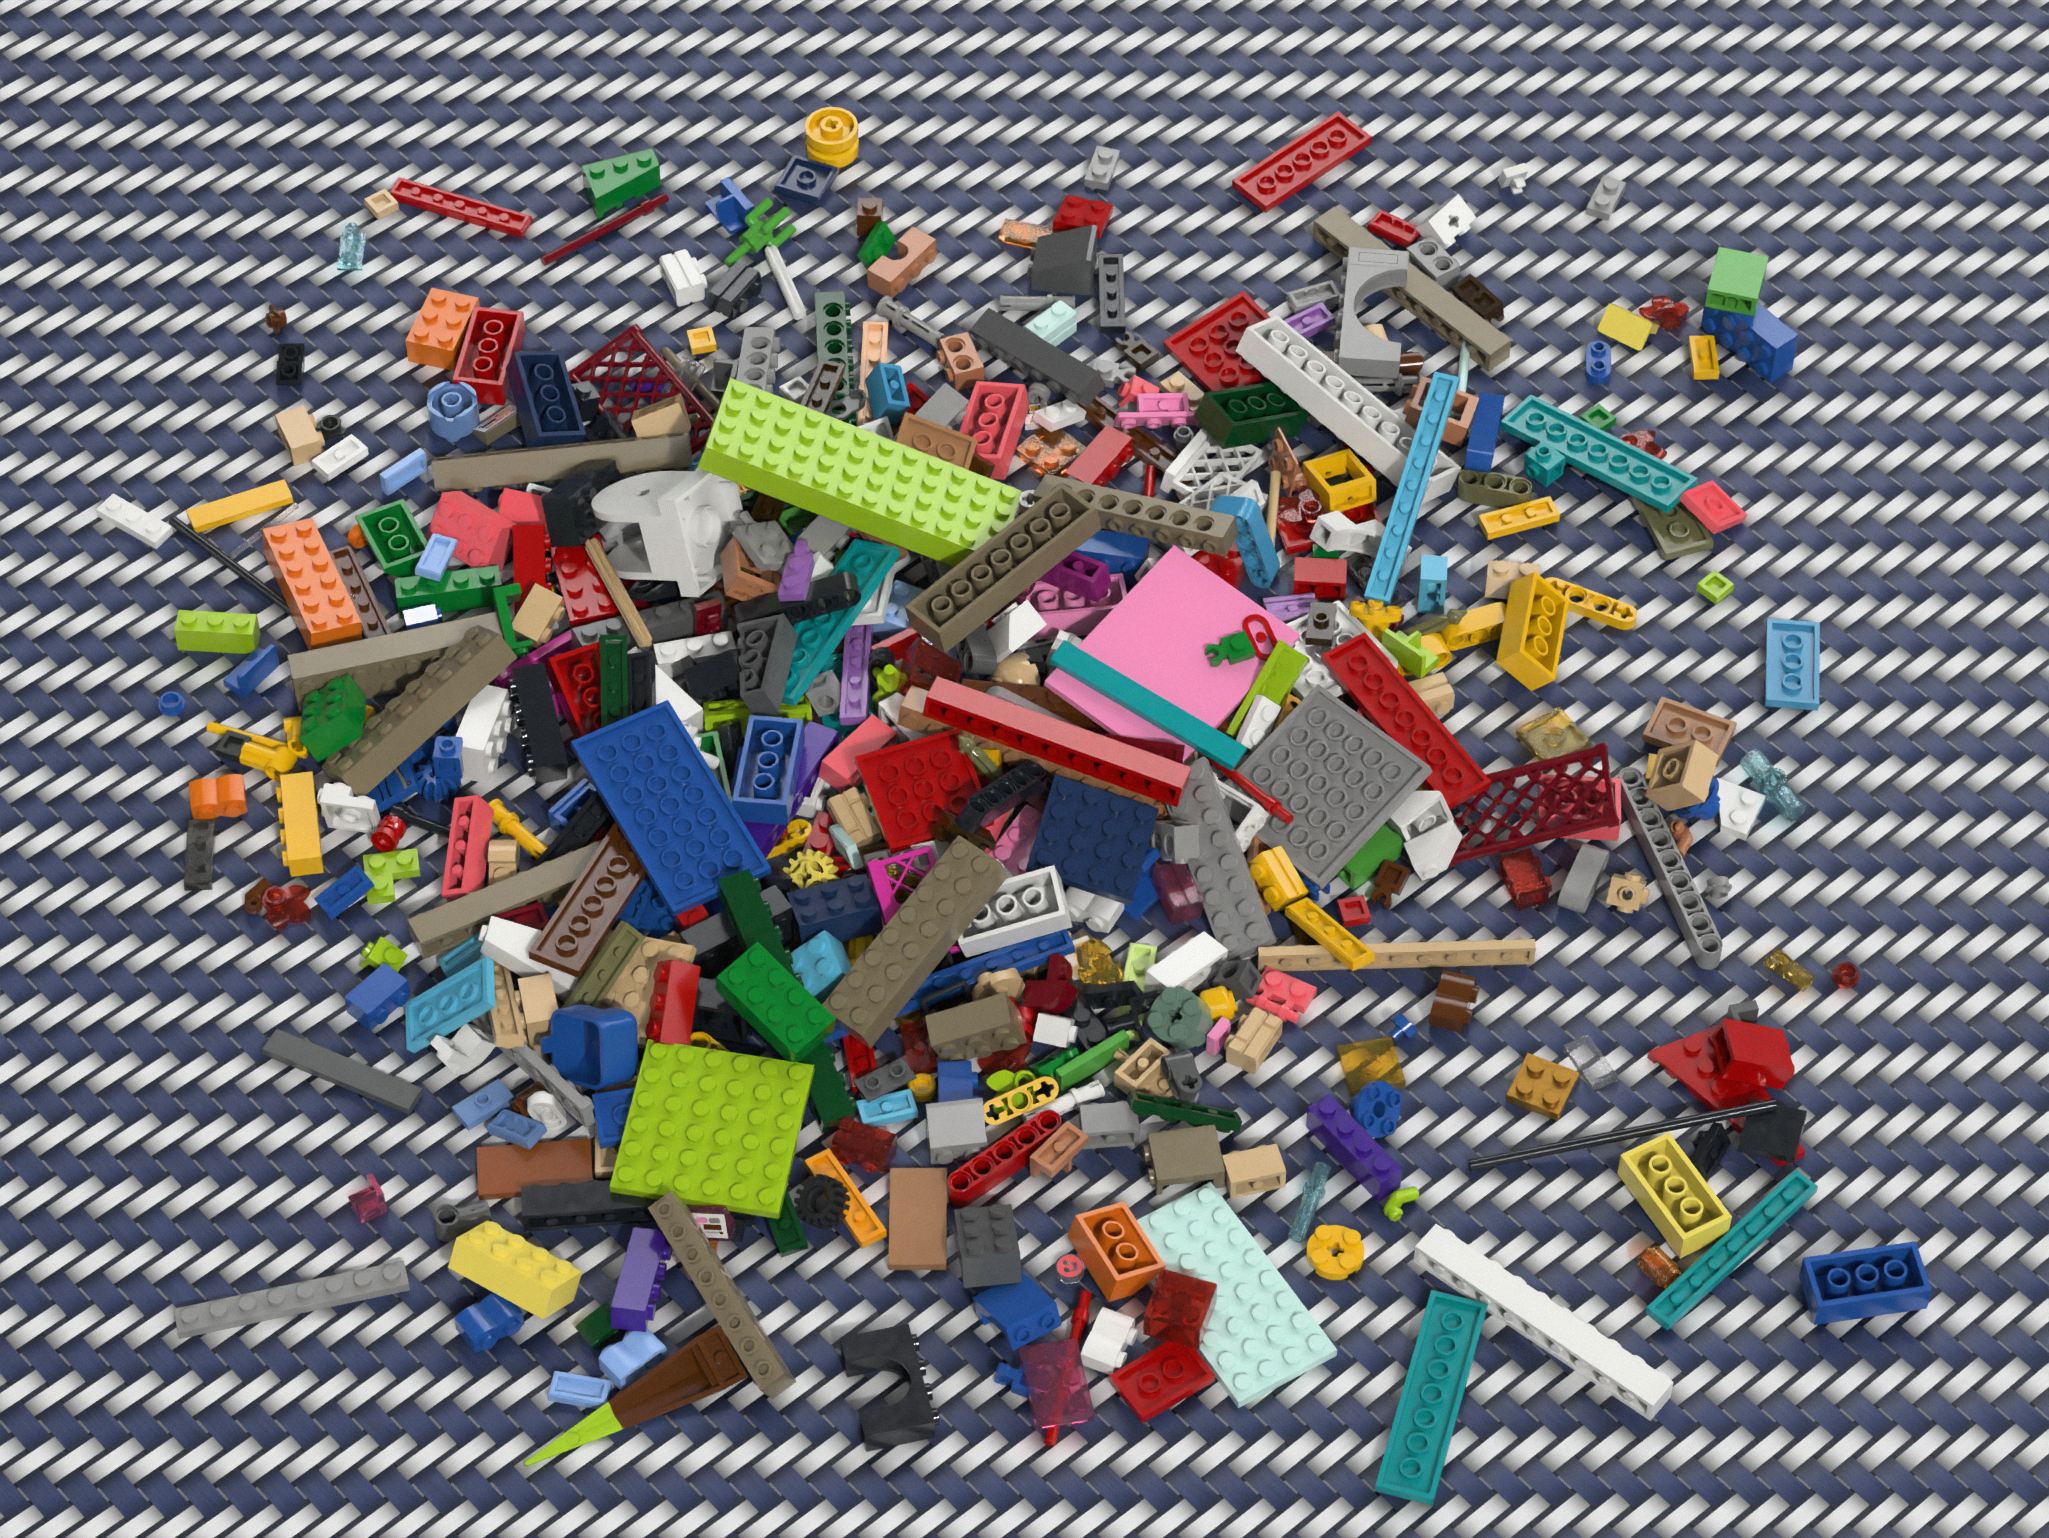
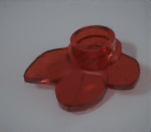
M1658 295L1653 297L1652 306L1641 307L1638 311L1647 320L1659 321L1662 328L1676 329L1682 322L1683 316L1688 314L1689 307L1684 302L1674 303L1671 298Z
M1638 430L1634 434L1627 433L1619 438L1661 460L1667 455L1666 450L1653 442L1656 435L1655 431Z
M1302 486L1298 498L1279 497L1278 504L1283 511L1279 518L1287 523H1299L1302 521L1315 523L1318 516L1324 515V508L1319 502V494L1307 486Z
M292 885L286 889L279 886L268 888L262 897V903L267 910L266 917L269 924L278 930H284L289 921L292 923H303L311 919V911L303 902L309 897L311 891L300 885Z
M1026 1037L1027 1043L1020 1044L1013 1050H1000L993 1052L989 1057L979 1058L977 1061L978 1065L989 1076L1001 1070H1008L1013 1073L1026 1070L1025 1059L1031 1051L1030 1041ZM1015 1063L1012 1068H1008L1011 1064Z

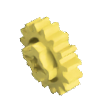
M807 849L806 855L798 852L797 860L789 859L791 867L783 868V871L793 879L791 892L796 891L797 887L799 889L840 880L839 877L834 875L839 870L837 866L832 864L834 860L825 856L826 854L821 851L814 852L811 849Z

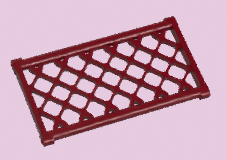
M637 324L629 327L621 335L568 372L571 384L590 381L591 384L594 382H605L603 390L597 392L600 396L597 415L600 416L603 410L611 411L616 418H618L620 413H631L629 422L622 423V426L629 434L634 429L631 422L633 412L641 409L637 408L641 398H652L650 403L652 405L658 398H670L681 393L682 397L686 400L685 407L688 415L697 413L700 416L697 423L691 425L690 429L695 430L694 438L690 440L692 455L705 446L714 417L644 337L643 330ZM633 338L630 346L621 347ZM644 351L647 354L642 362H631L635 352ZM618 352H629L625 362H614ZM611 354V358L609 361L601 362ZM655 366L659 368L656 377L644 378L647 368ZM597 367H608L606 376L594 377ZM625 367L623 376L611 377L613 368ZM632 367H642L639 377H628L629 369ZM591 369V372H590V375H589V376H585V377L579 378L580 376H582L584 373H586L588 370ZM669 381L672 383L673 386L669 393H658L661 383ZM611 382H622L618 392H607ZM629 382L638 383L637 390L633 393L624 392L625 385ZM644 383H655L654 390L651 393H641L642 385ZM618 397L615 407L604 408L603 404L606 398ZM623 398H635L631 408H620ZM710 428L708 432L699 437V432L701 430H707ZM672 468L662 469V471H672Z
M1606 743L1595 744V747L1486 774L1491 780V784L1501 782L1505 787L1498 796L1490 795L1487 793L1489 790L1487 789L1479 793L1471 803H1461L1467 809L1460 817L1453 816V821H1455L1458 828L1464 826L1470 829V831L1460 841L1448 868L1454 867L1457 863L1605 826L1609 828L1618 826L1620 820L1616 811L1608 760V746ZM1601 757L1602 770L1592 767L1594 758ZM1580 762L1581 766H1583L1577 776L1573 777L1565 773L1569 764ZM1554 769L1557 773L1550 783L1539 780L1542 771ZM1587 771L1598 774L1591 784L1580 781ZM1527 775L1531 780L1523 790L1513 786L1518 777ZM1562 777L1572 781L1564 791L1554 788ZM1602 779L1605 781L1606 792L1595 789ZM1535 784L1545 787V790L1537 798L1528 794ZM1577 785L1587 789L1579 799L1569 796V793ZM1508 791H1514L1519 794L1512 804L1502 801ZM1554 792L1560 795L1554 805L1550 806L1542 802L1548 793ZM1591 793L1601 796V799L1594 807L1584 804V801ZM1483 797L1493 801L1485 811L1476 808V805ZM1525 798L1534 802L1527 812L1516 809ZM1564 800L1575 803L1568 813L1557 810ZM1608 801L1610 814L1602 816L1599 809ZM1498 805L1508 809L1500 819L1490 815ZM1539 806L1549 810L1541 820L1531 817ZM1579 808H1585L1590 811L1587 820L1576 822L1572 816ZM1471 812L1482 815L1475 825H1469L1464 822ZM1512 813H1517L1522 816V819L1516 826L1512 827L1505 823ZM1554 814L1564 818L1560 827L1549 829L1546 825L1547 821ZM1487 819L1496 823L1489 833L1479 830L1480 826ZM1527 821L1537 824L1534 830L1535 833L1523 836L1522 832L1519 831ZM1502 827L1511 831L1508 840L1497 842L1493 838ZM1474 834H1479L1485 838L1480 847L1471 849L1467 844Z

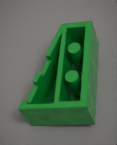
M652 148L582 166L584 188L597 219L604 217V212L613 207L616 209L622 207L623 202L632 197L637 199L661 186L660 166Z

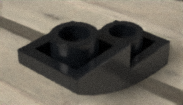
M304 343L279 344V359L276 370L277 386L302 385L306 350Z

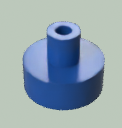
M1398 1012L1391 1018V1021L1396 1026L1389 1034L1395 1041L1403 1034L1411 1039L1418 1032L1402 1013Z

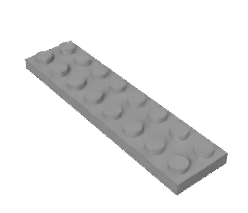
M1203 756L1186 765L1192 767L1187 787L1178 806L1166 804L1171 820L1175 819L1199 825L1200 858H1190L1188 866L1215 939L1228 949L1226 961L1242 960L1258 952V947H1267L1277 941L1208 759Z

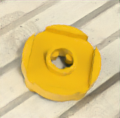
M1339 1225L1318 1226L1307 1243V1262L1316 1269L1315 1273L1325 1279L1343 1280L1348 1278V1274L1353 1273L1355 1270L1357 1272L1364 1261V1244L1361 1241L1360 1233ZM1336 1248L1343 1253H1338L1337 1257H1334L1329 1250Z

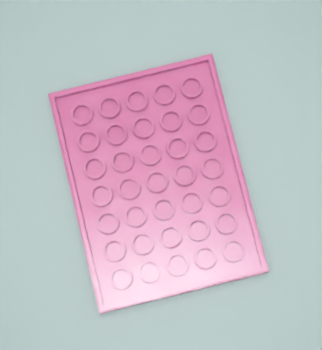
M1174 545L1077 648L1217 729L1247 696L1267 661L1255 656L1252 659L1230 665L1226 659L1219 666L1211 667V659L1217 656L1215 654L1205 656V648L1211 644L1219 645L1220 639L1242 632L1245 618L1252 614L1265 617L1277 641L1280 639L1291 648L1299 640L1300 634ZM1258 621L1250 622L1248 627L1260 652L1263 654L1272 653L1274 648L1263 625ZM1258 632L1266 634L1267 638L1264 643L1256 641L1255 638ZM1058 668L1045 680V687L1110 734L1183 744L1185 749L1182 764L1196 752L1192 747Z

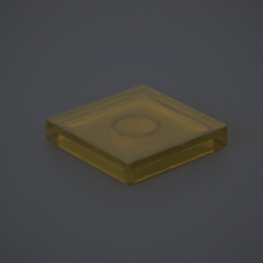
M1560 706L1516 730V736L1539 761L1588 749L1591 747L1592 742Z
M1392 1036L1337 1046V1054L1351 1097L1358 1094L1367 1083L1372 1081L1387 1082L1394 1089L1405 1087L1406 1080Z

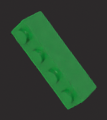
M499 565L444 572L440 582L421 576L394 579L400 619L403 618L402 609L432 602L435 604V608L440 607L441 613L494 606L492 601L493 588L502 586Z

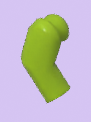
M1412 1186L1394 1191L1384 1205L1385 1216H1388L1391 1221H1398L1401 1215H1403V1211L1400 1208L1402 1204L1418 1200V1189Z

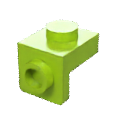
M380 936L374 943L369 941L360 953L363 959L359 966L364 969L370 964L377 969L383 963H386L398 972L408 955Z

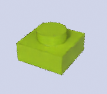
M1714 570L1697 583L1696 591L1714 604H1717L1733 591L1734 583Z

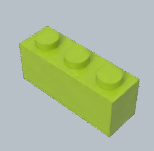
M178 610L174 628L178 650L251 654L258 648L261 635L257 614Z

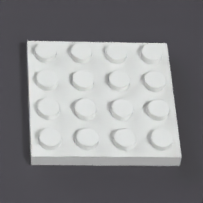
M1339 600L1333 602L1337 603V613L1332 646L1305 645L1309 614L1286 624L1300 634L1299 640L1292 648L1309 658L1291 690L1300 700H1303L1317 684L1335 697L1346 693L1344 688L1321 662V655L1364 632L1392 665L1398 669V660L1356 617L1349 614V610Z

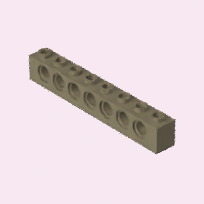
M1045 474L1033 494L1035 504L1060 483H1063L1097 508L1101 528L1201 550L1211 554L1226 556L1238 536L1236 518L1233 515Z
M670 1191L648 1207L760 1391L774 1399L796 1383L793 1375L686 1203Z

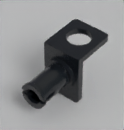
M1160 990L1128 998L1131 1006L1128 1014L1105 1019L1110 1037L1121 1030L1126 1032L1134 1029L1138 1032L1141 1042H1144L1145 1037L1139 1015L1150 1012L1153 1004L1142 1005V1002L1147 999L1156 1000L1161 994Z

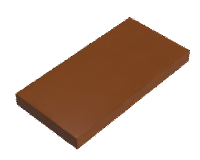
M591 1138L538 1142L530 1150L516 1144L477 1147L479 1200L521 1197V1187H530L532 1185H557L563 1182L583 1183L593 1180Z

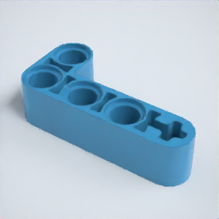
M1217 496L1209 510L1235 516L1238 536L1235 542L1250 581L1259 588L1270 587L1280 568V561L1259 505L1253 499L1247 497Z

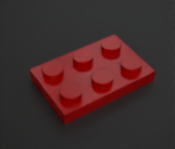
M1181 1333L1110 1374L1109 1382L1143 1424L1215 1382V1374Z

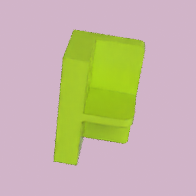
M1388 628L1382 632V645L1398 660L1400 665L1420 679L1439 665V657L1421 645V632L1418 630L1410 636H1407L1400 630L1395 634Z

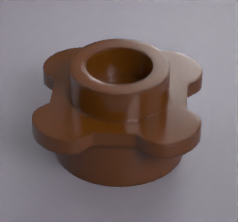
M273 304L269 305V313H266L265 316L266 324L269 328H273L275 334H279L280 328H285L287 325L285 311L282 308L275 309Z

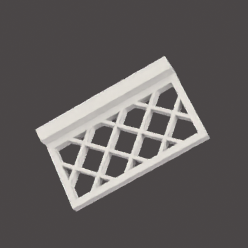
M1201 428L1167 468L1160 489L1169 493L1173 488L1185 496H1189L1201 487L1199 480H1211L1221 473L1213 472L1211 466H1221L1223 472L1242 480L1261 457L1263 451L1252 444L1222 449L1209 433ZM1246 451L1253 456L1241 457L1239 452ZM1222 452H1233L1235 458H1224ZM1206 453H1216L1218 459H1208ZM1228 465H1238L1240 471H1230ZM1194 467H1205L1206 473H1196ZM1193 480L1194 487H1188L1181 482ZM1208 497L1201 498L1198 501L1206 500Z
M1223 471L1179 502V504L1209 510L1215 499L1214 496L1226 494V496L1251 498L1257 502L1259 507L1265 503L1258 482L1251 479L1246 483ZM1223 482L1227 483L1226 486L1217 487ZM1208 497L1206 500L1198 501L1201 498ZM1175 545L1190 557L1199 551Z

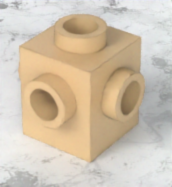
M1625 872L1624 876L1614 873L1606 903L1616 905L1617 910L1621 912L1633 913V910L1638 911L1641 908V904H1647L1650 889L1645 888L1647 881L1641 880V875ZM1625 890H1630L1633 896L1627 895Z

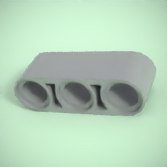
M1587 843L1582 844L1561 889L1557 903L1558 906L1585 914L1607 866L1610 851Z

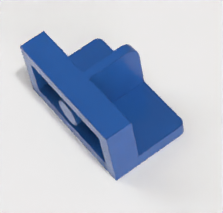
M727 177L720 180L721 195L706 201L705 207L729 234H734L748 227L745 223V217L754 209V205L733 181Z

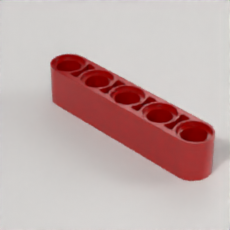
M1053 1110L1040 1112L951 1173L947 1180L948 1201L950 1204L959 1208L966 1207L1030 1163V1156L1061 1127L1060 1115Z

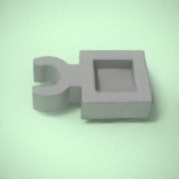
M1095 359L1092 367L1100 373L1105 387L1114 388L1115 383L1121 385L1124 381L1127 382L1129 380L1127 378L1136 375V370L1132 368L1122 370L1120 369V363Z

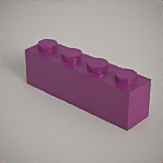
M1074 551L1038 579L1097 603L1112 585L1106 563Z

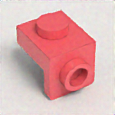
M1133 375L1127 382L1124 381L1118 389V406L1124 407L1129 401L1137 404V394L1159 393L1160 388Z

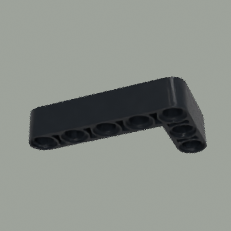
M1025 761L971 795L956 817V823L962 830L968 833H975L1025 800L1043 814L1054 776L1038 763Z

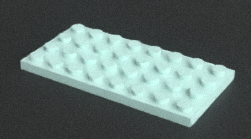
M1212 1182L1137 1220L1166 1265L1164 1271L1147 1283L1203 1361L1215 1374L1216 1379L1238 1408L1337 1356L1336 1347Z

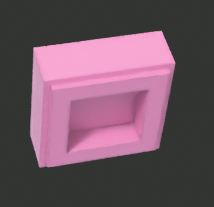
M1221 1017L1207 1034L1206 1052L1214 1056L1221 1050L1230 1035V1020Z

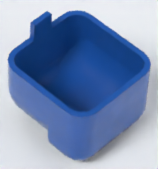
M576 1004L555 1010L552 1013L551 1035L540 1038L541 1053L551 1052L552 1065L556 1067L560 1076L565 1081L570 1080L575 1085L599 1090L627 1082L634 1078L638 1070V1031L636 1017L631 1012L621 1008L601 1009L590 1005Z

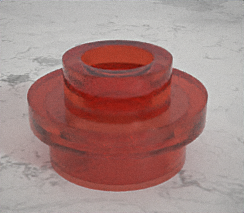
M1842 962L1834 968L1832 980L1837 986L1849 989L1859 983L1860 973L1853 963Z

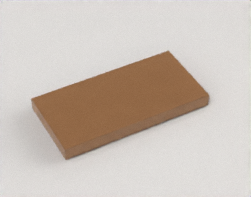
M890 1168L889 1270H947V1168Z

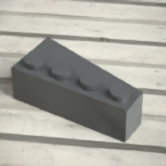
M784 614L737 624V630L740 633L738 646L741 651V656H739V664L741 666V672L739 673L740 696L753 715H772L779 713L798 637V634Z

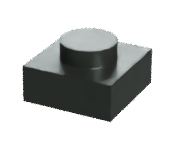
M227 730L215 749L216 755L240 763L241 748L245 742H252V738Z

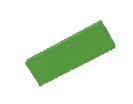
M1125 1030L1119 1031L1057 1068L1055 1081L1058 1084L1059 1091H1065L1115 1061L1116 1059L1113 1058L1116 1050L1118 1051V1048L1128 1053L1130 1036Z

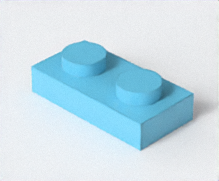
M911 1089L885 1094L869 1103L866 1099L856 1101L857 1112L863 1130L918 1118V1110Z

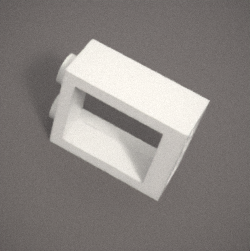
M1216 779L1223 799L1226 796L1250 810L1235 832L1242 851L1245 852L1257 831L1264 826L1269 813L1260 804Z

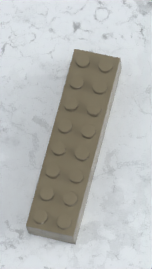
M1060 483L905 606L910 627L943 653L948 652L1100 531L1101 525L1097 508L1066 485Z
M493 612L287 655L299 713L303 711L304 698L309 692L320 690L327 686L333 678H341L347 673L367 696L366 699L405 691V687L411 681L418 679L425 673L427 666L437 662L445 655L444 653L448 647L457 644L463 639L468 629L480 625L499 633L504 639L498 614Z
M480 625L468 629L463 639L457 644L448 647L442 658L427 666L425 673L421 677L411 681L400 696L391 699L379 715L371 717L366 722L361 738L327 757L326 762L321 768L332 782L351 786L354 797L366 796L518 658L502 636Z
M958 835L822 1004L836 1018L835 1024L871 1049L1007 879L1008 875L1001 862Z

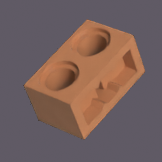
M968 332L939 339V350H936L939 365H944L946 380L948 383H952L956 391L974 387L976 381H984V366Z

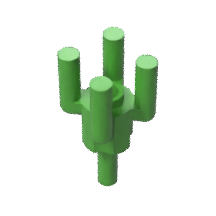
M766 197L745 217V223L750 228L739 237L741 245L724 259L725 265L730 268L747 252L754 255L765 245L766 247L775 245L777 248L796 232V228L789 224L775 238L773 237V229L790 215L788 208L783 207L766 221H759L758 218L773 205L772 200Z

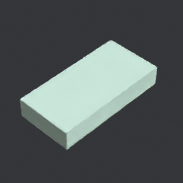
M834 824L830 826L829 832L840 855L853 869L857 870L864 865L856 843L840 825Z

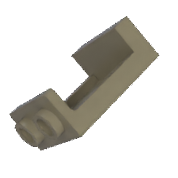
M1215 1125L1148 1133L1147 1145H1143V1156L1145 1162H1150L1151 1168L1147 1169L1148 1181L1150 1186H1155L1156 1195H1161L1163 1186L1205 1180H1211L1215 1188L1224 1187L1225 1169Z

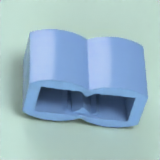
M648 1328L646 1332L629 1330L621 1342L608 1345L602 1350L599 1356V1367L623 1391L667 1359V1347Z

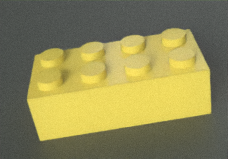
M1669 1132L1620 1155L1617 1174L1679 1258L1720 1240L1729 1231L1732 1216Z
M488 1220L456 1238L448 1265L449 1269L543 1320L574 1301L582 1271L573 1267L570 1262L556 1258L549 1254L546 1249L536 1247L525 1241L522 1236L512 1234L501 1228L498 1223Z

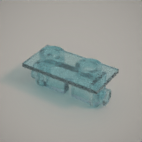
M349 223L345 227V233H341L337 270H362L366 233H360L356 223Z

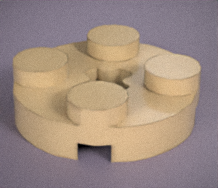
M1009 968L995 973L985 972L977 978L978 984L971 992L972 1002L1005 992L1007 996H1013L1018 1003L1024 996L1025 983L1016 968Z

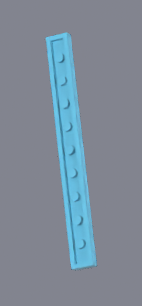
M1434 371L1364 594V600L1366 601L1380 600L1384 602L1383 605L1390 606L1459 386L1460 377Z

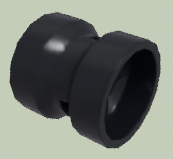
M878 647L870 653L868 675L872 680L877 682V679L872 675L874 668L879 667L884 670V667L888 664L895 666L896 660L893 651L889 648Z

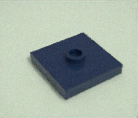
M793 155L775 184L774 193L820 206L838 176L839 169L832 165Z

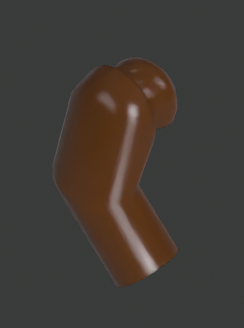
M263 878L245 894L244 906L250 914H257L261 911L263 896L273 888L266 878Z

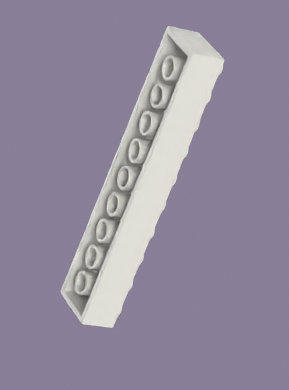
M1275 315L1247 327L1236 352L1246 362L1258 369L1265 378L1270 379L1283 393L1288 394L1301 408L1312 414L1319 423L1331 430L1338 439L1343 440L1356 454L1367 460L1374 469L1380 471L1391 480L1393 485L1398 487L1416 430L1279 316ZM1438 450L1422 504L1449 492L1461 470V467L1441 450Z

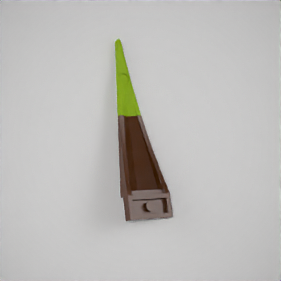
M718 1325L691 1340L532 1456L523 1466L535 1464L707 1398L748 1377L721 1326Z

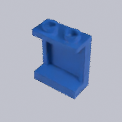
M1021 1272V1283L995 1285L972 1297L979 1321L983 1325L992 1322L1005 1334L1009 1348L1013 1351L1060 1327L1062 1324L1056 1302L1023 1272Z

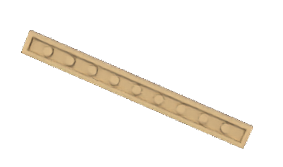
M1523 938L1515 940L1408 941L1404 943L1379 942L1376 944H1364L1375 953V961L1359 969L1534 964L1536 945L1535 939ZM1299 944L1294 946L1269 945L1267 947H1258V972H1264L1267 966L1278 971L1349 969L1322 945L1304 946Z

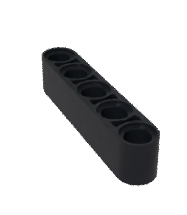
M842 572L810 582L806 600L780 602L777 595L778 592L735 605L732 610L735 630L740 636L737 630L738 623L784 614L792 625L855 606L861 600V593L857 577L851 572Z

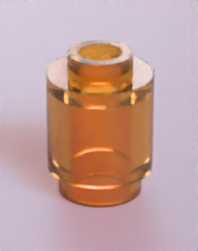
M1658 1246L1645 1248L1638 1257L1640 1260L1638 1267L1657 1286H1663L1667 1289L1681 1275L1678 1265Z

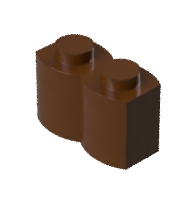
M1443 970L1430 1012V1026L1462 1033L1464 1025H1470L1473 1010L1469 1009L1471 1003L1476 1004L1480 989L1475 987V977Z

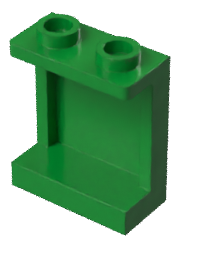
M519 583L496 587L492 591L494 610L498 614L504 640L518 657L516 660L526 656L527 653L532 651L533 647L532 639L521 642L516 641L508 603L520 601L521 588Z

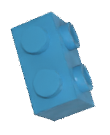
M879 362L865 379L873 418L876 420L887 416L889 423L897 424L910 408L902 368L899 365Z

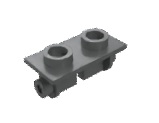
M903 1057L855 1080L854 1084L861 1092L858 1094L859 1099H866L869 1103L903 1085L907 1086L908 1082L917 1077Z

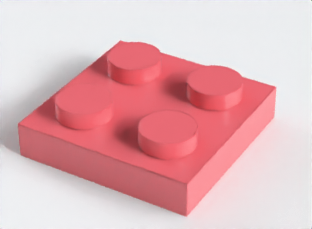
M1713 480L1684 491L1680 497V501L1685 505L1686 509L1693 513L1703 523L1704 527L1713 534L1742 523L1748 516Z

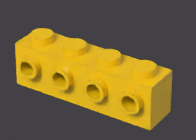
M313 771L280 775L281 786L276 787L278 803L283 802V807L278 808L280 824H285V829H280L282 845L287 846V850L282 851L284 867L289 866L291 877L324 873Z

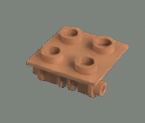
M1278 427L1275 439L1272 441L1273 450L1268 462L1271 471L1281 472L1280 489L1284 490L1288 499H1291L1292 491L1298 490V492H1303L1306 490L1307 480L1280 427Z

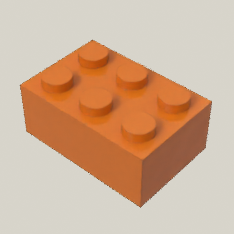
M431 288L405 340L408 361L455 371L474 306L480 307L479 298Z

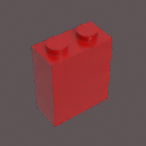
M1723 1018L1711 1036L1722 1078L1782 1090L1788 1080L1794 1075L1795 1066L1792 1063L1784 1030Z

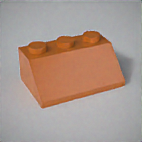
M1125 1201L1075 1215L1068 1239L1108 1302L1134 1295L1165 1270L1166 1265Z

